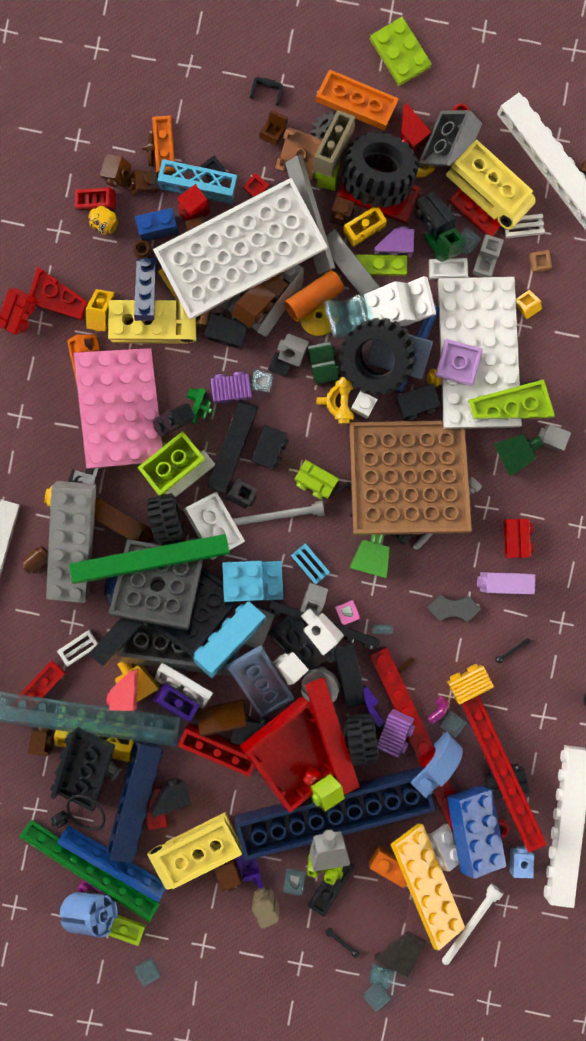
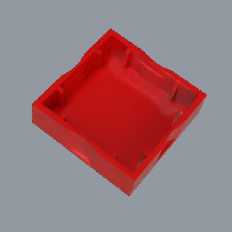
M302 697L240 745V748L289 813L313 794L311 786L303 782L309 766H313L320 771V780L329 774L334 777L312 706L309 701Z

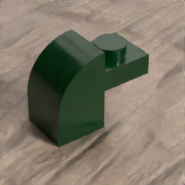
M455 228L440 234L437 239L432 233H426L424 238L435 251V259L440 262L461 254L466 242Z

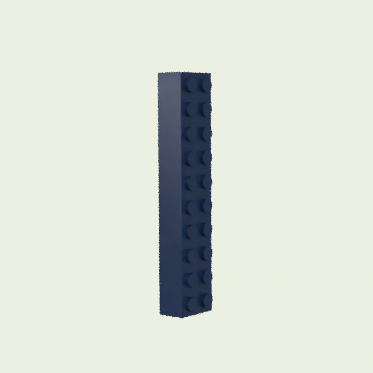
M423 767L360 782V788L345 794V799L326 812L321 806H316L312 800L313 795H311L291 813L280 803L236 815L235 826L245 861L312 844L313 837L323 834L326 830L340 831L342 835L435 811L431 793L425 798L411 783L423 770Z

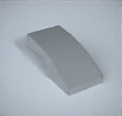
M485 235L472 271L473 275L479 277L492 276L504 240Z

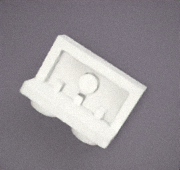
M443 824L427 835L442 871H451L459 864L454 834L449 824Z

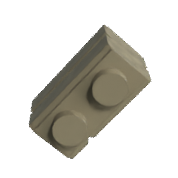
M271 887L258 888L253 895L252 911L261 929L269 927L279 920V904L276 898H274Z

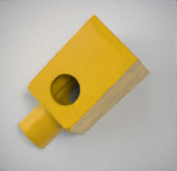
M120 662L117 664L123 674L115 679L116 684L131 670L138 669L137 702L160 688L159 683L155 681L143 665H137L133 668L130 663Z

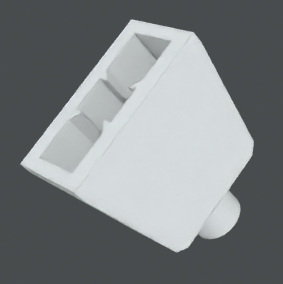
M308 609L301 616L308 624L304 629L305 633L323 655L333 648L344 636L323 613L317 617L311 609Z

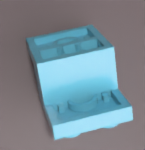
M282 561L222 563L224 602L283 600Z

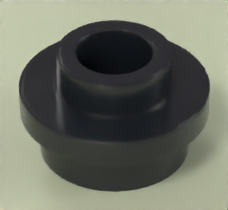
M65 810L57 813L51 818L52 827L57 826L60 828L68 823L67 819L70 815L66 814Z

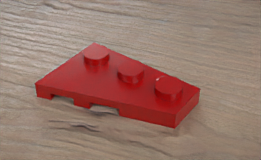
M37 267L29 295L35 297L33 304L36 307L82 321L88 302L47 274L40 267Z

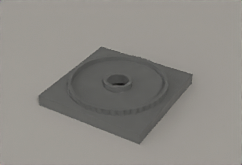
M127 539L124 553L162 545ZM204 559L119 575L109 615L188 630ZM158 579L162 580L165 583L164 589L159 592L153 591L151 589L152 582Z

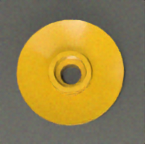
M328 301L300 320L307 333L313 336H324L335 328L338 315L334 305ZM316 313H321L323 315L322 318H316Z

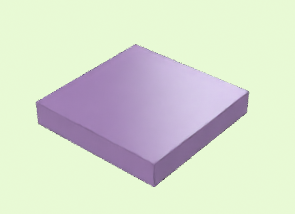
M445 339L435 377L472 387L483 348Z

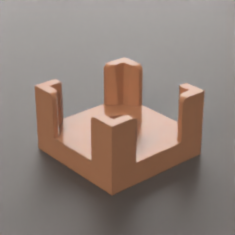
M292 128L286 129L283 138L285 139L280 158L277 159L275 168L285 171L287 170L285 162L297 155H302L309 180H313L315 173L314 156L323 139Z

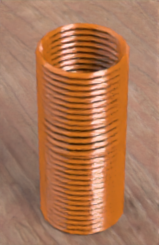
M330 270L285 300L286 310L295 321L299 322L343 292L344 286L339 276Z

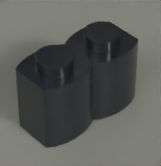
M184 403L156 417L153 420V426L158 435L163 436L193 421L195 415L190 405Z

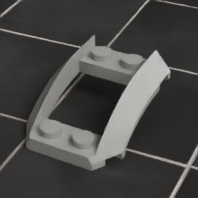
M298 264L280 273L284 279L290 282V285L275 303L269 314L264 313L259 324L255 323L252 328L265 337L269 335L273 326L286 310L285 300L303 288L304 268ZM239 294L220 305L232 313L236 302L242 296Z

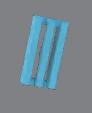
M306 543L291 555L315 585L330 573ZM304 549H306V551L311 555V557L317 562V564L322 568L324 573L321 574L318 571V569L313 565V563L307 558V556L302 552ZM298 554L302 556V558L307 562V564L318 575L317 579L313 577V575L308 571V569L297 558Z

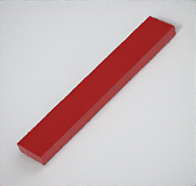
M320 678L305 684V688L334 777L342 786L345 795L360 788L325 678Z

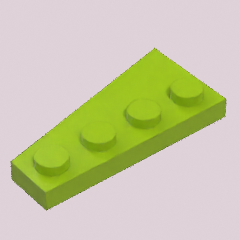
M544 379L468 400L473 420L555 417Z

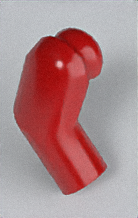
M309 766L303 782L312 786L314 781L320 780V771L313 766Z

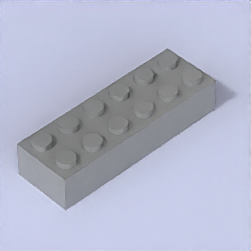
M56 481L52 485L46 599L85 603L90 595V581L72 584L69 564L92 559L96 485Z

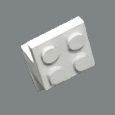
M424 276L409 283L395 281L364 294L370 320L377 317L379 319L389 318L390 322L397 321L401 323L400 326L404 327L436 315L428 278Z

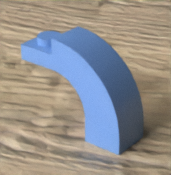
M448 732L443 734L433 744L436 749L434 757L411 781L412 785L425 798L438 785L442 787L462 758V746Z

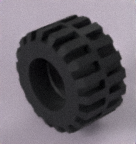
M170 493L148 498L149 522L154 539L158 545L182 541L184 529L175 496Z
M370 713L347 716L345 724L351 763L353 766L377 763L379 756L373 717Z

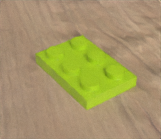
M403 17L370 35V41L398 86L431 68L432 63Z

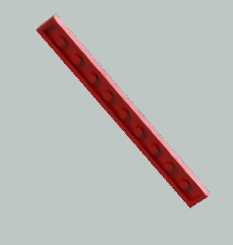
M385 647L369 656L394 709L414 718L412 725L415 726L412 736H408V739L420 765L424 769L430 763L436 751L389 650ZM448 779L442 787L438 785L433 790V793L451 831H453L447 796L455 794V791Z

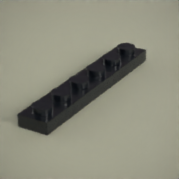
M271 601L269 608L273 609L272 613L283 616V613L289 615L293 611L300 620L305 621L301 617L304 612L277 601ZM332 622L345 636V640L355 643V640L363 642L362 646L372 650L373 647L379 648L380 639Z

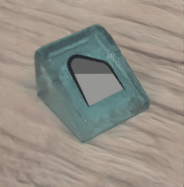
M254 369L251 390L270 393L273 374Z
M286 869L283 892L302 896L305 872Z

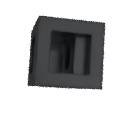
M237 478L227 493L225 500H230L244 509L248 506L252 507L257 499L255 496L257 489Z

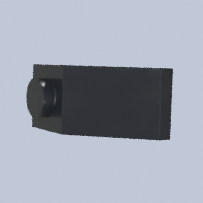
M173 778L167 781L168 784L162 786L150 808V814L153 817L191 805L184 780Z

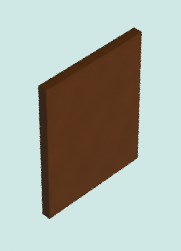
M243 699L204 707L203 709L199 708L200 737L246 727Z

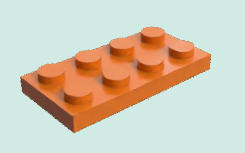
M330 69L315 98L317 103L336 111L339 110L356 116L355 119L384 131L399 100L397 97Z

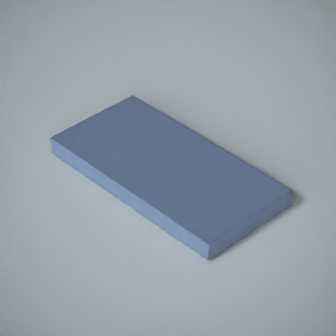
M261 645L227 664L228 670L261 718L295 699Z

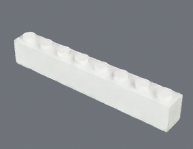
M517 93L501 105L497 115L586 230L585 174L577 169L574 160L567 156L562 144L554 139L551 130L541 122L539 114L532 110L528 100L522 97L520 93Z
M564 745V750L561 751L560 755L562 769H559L558 772L560 785L559 789L557 788L556 800L558 801L557 808H554L553 812L555 826L551 829L553 842L552 847H549L550 866H547L546 869L548 883L544 887V897H546L550 905L574 908L586 813V748Z

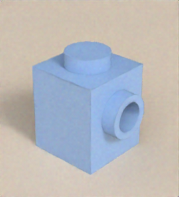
M525 846L510 848L509 872L514 878H533L534 854L532 852L528 853Z

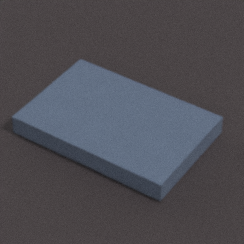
M408 334L409 337H413L415 341L413 347L417 349L415 355L417 359L416 365L413 367L414 370L410 376L423 379L433 341ZM373 339L367 364L391 370L395 364L393 350L386 342Z

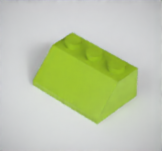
M182 431L137 468L157 494L162 496L206 459Z

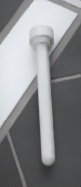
M491 883L486 890L487 897L443 957L442 963L444 965H448L490 905L500 900L504 893Z

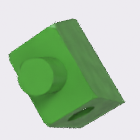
M372 535L371 541L362 540L350 568L386 578L389 547L381 545L384 535Z

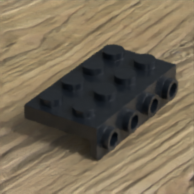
M77 727L73 732H69L64 740L66 746L60 754L61 763L55 771L57 776L50 788L52 791L50 798L55 799L60 795L69 799L73 795L82 794L98 802L116 745ZM79 797L71 800L92 812L97 807L93 802L85 798Z

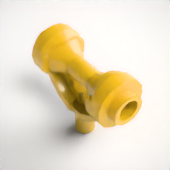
M340 377L335 382V386L327 393V397H317V405H327L328 410L335 416L338 424H350V421L354 419L353 412L348 407V395L354 388L351 386L353 382L351 380L347 381L345 377ZM338 394L341 395L340 408H338V406L336 405V397Z

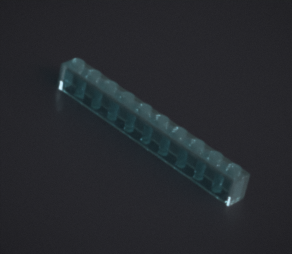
M0 692V722L73 732L77 727H80L97 736L175 747L177 745L181 717L138 711L109 710V707Z

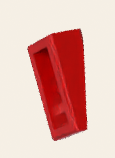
M110 187L75 190L76 210H92L99 206H104L109 210H116V192ZM83 195H85V204H83Z

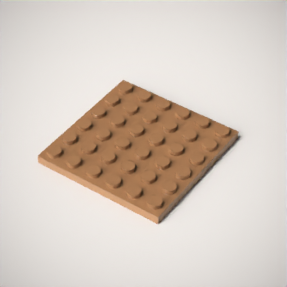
M443 421L350 422L353 535L472 532L465 429H443Z

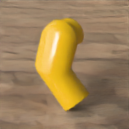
M418 167L416 177H425L433 173L435 167Z

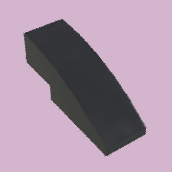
M353 643L334 647L337 675L345 706L349 708L364 704L363 685Z

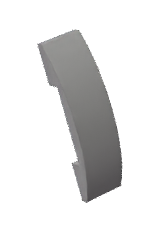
M334 229L326 238L332 259L364 298V294L381 288L347 246V243L338 231Z

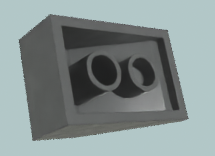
M471 110L440 111L419 164L424 166H450L476 140L482 122Z

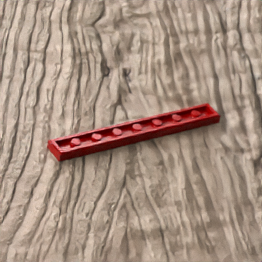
M478 695L462 703L461 705L527 852L530 853L546 846V841L480 696Z

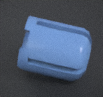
M74 892L64 899L60 908L61 926L69 933L100 938L105 937L112 931L109 929L113 919H117L116 902L112 901L108 895Z

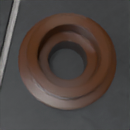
M140 240L134 244L133 253L137 258H149L152 254V247L148 241ZM146 248V252L140 253V249Z

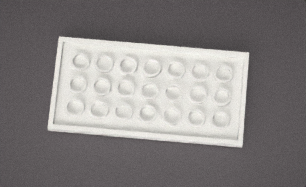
M290 178L153 250L188 318L191 320L326 250L327 245L295 183Z
M514 277L439 278L440 356L445 339L483 348L472 387L442 379L443 429L521 427V419L473 420L468 404L469 399L520 386Z

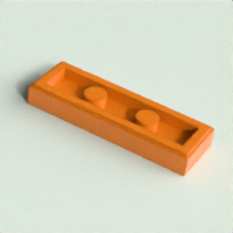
M171 115L152 117L157 175L160 172L162 159L175 162ZM166 166L164 174L176 173L174 168Z

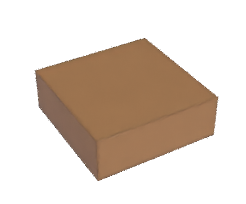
M549 250L529 254L532 273L552 269Z

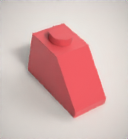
M138 669L131 670L107 694L109 710L134 711L137 708Z

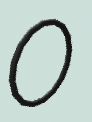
M82 794L73 795L68 799L66 805L67 812L78 826L90 831L99 830L104 826L106 822L105 812L96 800ZM81 797L93 802L102 813V824L98 827L90 828L79 823L70 812L69 805L71 800Z

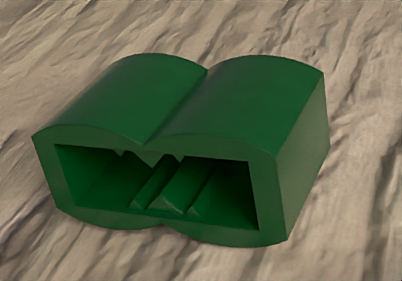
M330 342L308 346L307 351L315 386L338 381V376H341L339 364L335 365L334 358L337 357L335 346H331Z

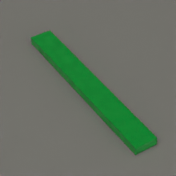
M222 534L70 563L69 566L72 584H78L228 555L230 551L227 536Z
M30 820L19 836L20 839L148 923L158 909L160 903L57 844L60 839L33 820Z

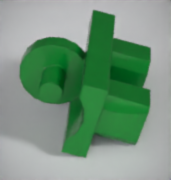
M189 388L186 398L195 401L193 408H191L195 415L193 421L190 422L192 424L196 423L200 410L202 411L200 415L202 419L206 418L207 413L213 414L214 412L213 409L209 408L212 401L206 400L203 406L207 395L205 389Z

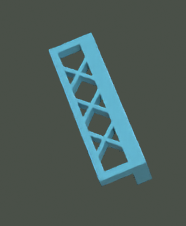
M162 159L157 181L159 189L183 194L196 184L208 200L233 205L237 175ZM166 166L174 168L176 173L171 176L165 175ZM191 171L195 177L189 180L185 179L182 174ZM205 175H210L214 180L210 183H203L201 178ZM224 179L232 180L231 187H222L220 181Z

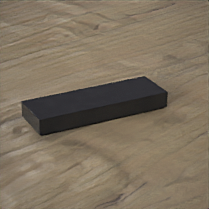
M351 863L348 866H343V876L341 879L338 878L334 885L326 883L323 879L309 901L308 907L324 917L355 866Z

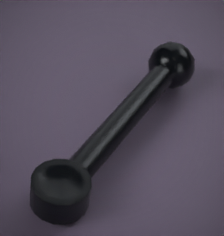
M529 638L524 639L504 655L497 656L496 662L502 663L503 659L530 643Z
M332 928L326 929L328 937H333L352 953L354 958L359 956V951L352 949L335 935Z

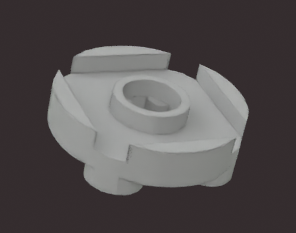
M318 667L308 671L301 683L303 697L310 702L305 684L325 678L333 703L337 699L341 688L337 677L325 667Z

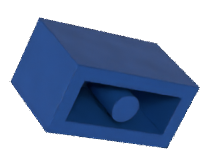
M172 208L135 216L141 240L149 241L179 234Z

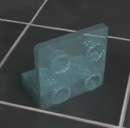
M362 294L346 301H325V310L331 323V332L336 339H345L346 335L353 328L366 320H370Z

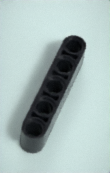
M243 400L239 401L210 477L209 488L227 493L257 414L258 406Z

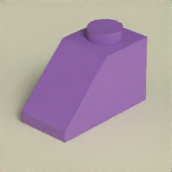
M405 226L394 229L375 247L374 255H407V258H411L414 249V229H409V227Z

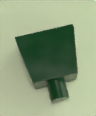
M526 434L496 442L494 446L509 476H512L538 458L535 450L543 447L544 443L540 436L529 440Z

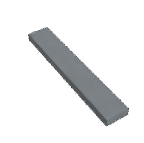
M297 155L285 162L289 179L292 178L327 245L326 250L313 256L317 273L320 275L335 269V265L302 155Z

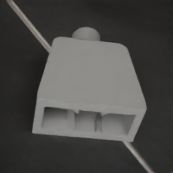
M326 830L323 834L313 837L310 849L313 872L350 865L342 832Z

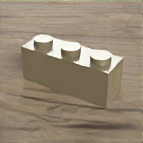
M337 110L314 156V171L332 178L355 131L356 116Z

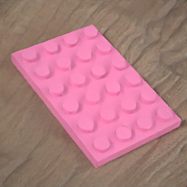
M151 348L74 353L86 469L144 463L163 447L162 437L158 435L153 426V420L159 416Z

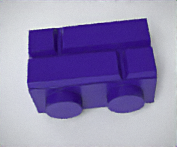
M167 684L160 686L152 700L188 722L192 720L200 705Z

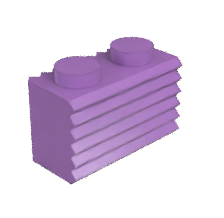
M235 372L233 373L234 376L226 377V374L215 375V378L211 379L214 404L252 399L249 374Z
M393 709L388 715L378 742V749L396 758L401 753L405 754L409 744L406 742L408 736H412L415 726L412 725L414 718Z

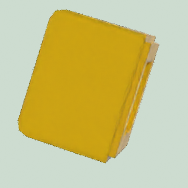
M530 290L516 298V306L526 319L542 309L541 300Z

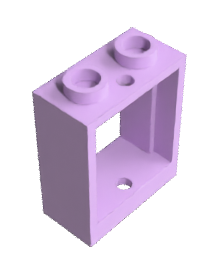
M480 572V576L477 577V587L480 588L481 592L535 594V574Z

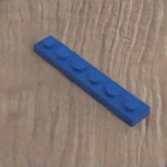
M67 826L57 842L60 846L156 902H159L165 887L158 877L134 863L110 860L106 854V847L74 828Z

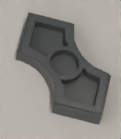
M440 594L426 607L438 621H442L447 617H459L468 622L481 610L468 595L459 600H449Z

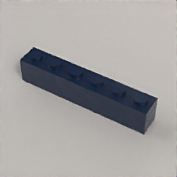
M135 740L106 850L108 858L112 861L133 863L134 856L138 853V840L143 834V820L148 814L147 805L153 795V781L157 778L158 762L161 761L163 755L162 748L157 743Z

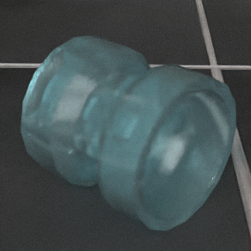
M374 963L370 970L368 982L373 985L379 984L382 988L388 990L394 971L388 967L384 969L380 964Z

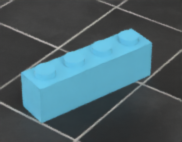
M249 601L245 605L241 604L235 610L236 614L231 619L227 618L221 625L223 628L218 633L214 632L208 638L209 642L204 647L200 646L194 653V663L211 678L265 623L266 616Z

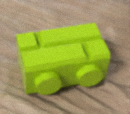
M307 460L304 461L294 479L297 482V487L304 491L307 488L313 491L312 495L320 500H323V498L328 499L339 478Z

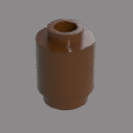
M43 546L33 549L22 559L24 570L28 573L36 574L48 563V551Z

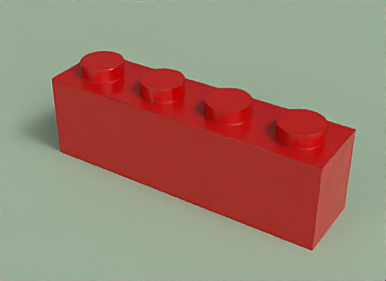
M190 722L187 724L178 747L245 776H251L254 766L240 748V744H233L231 740L218 734L200 737L199 726Z

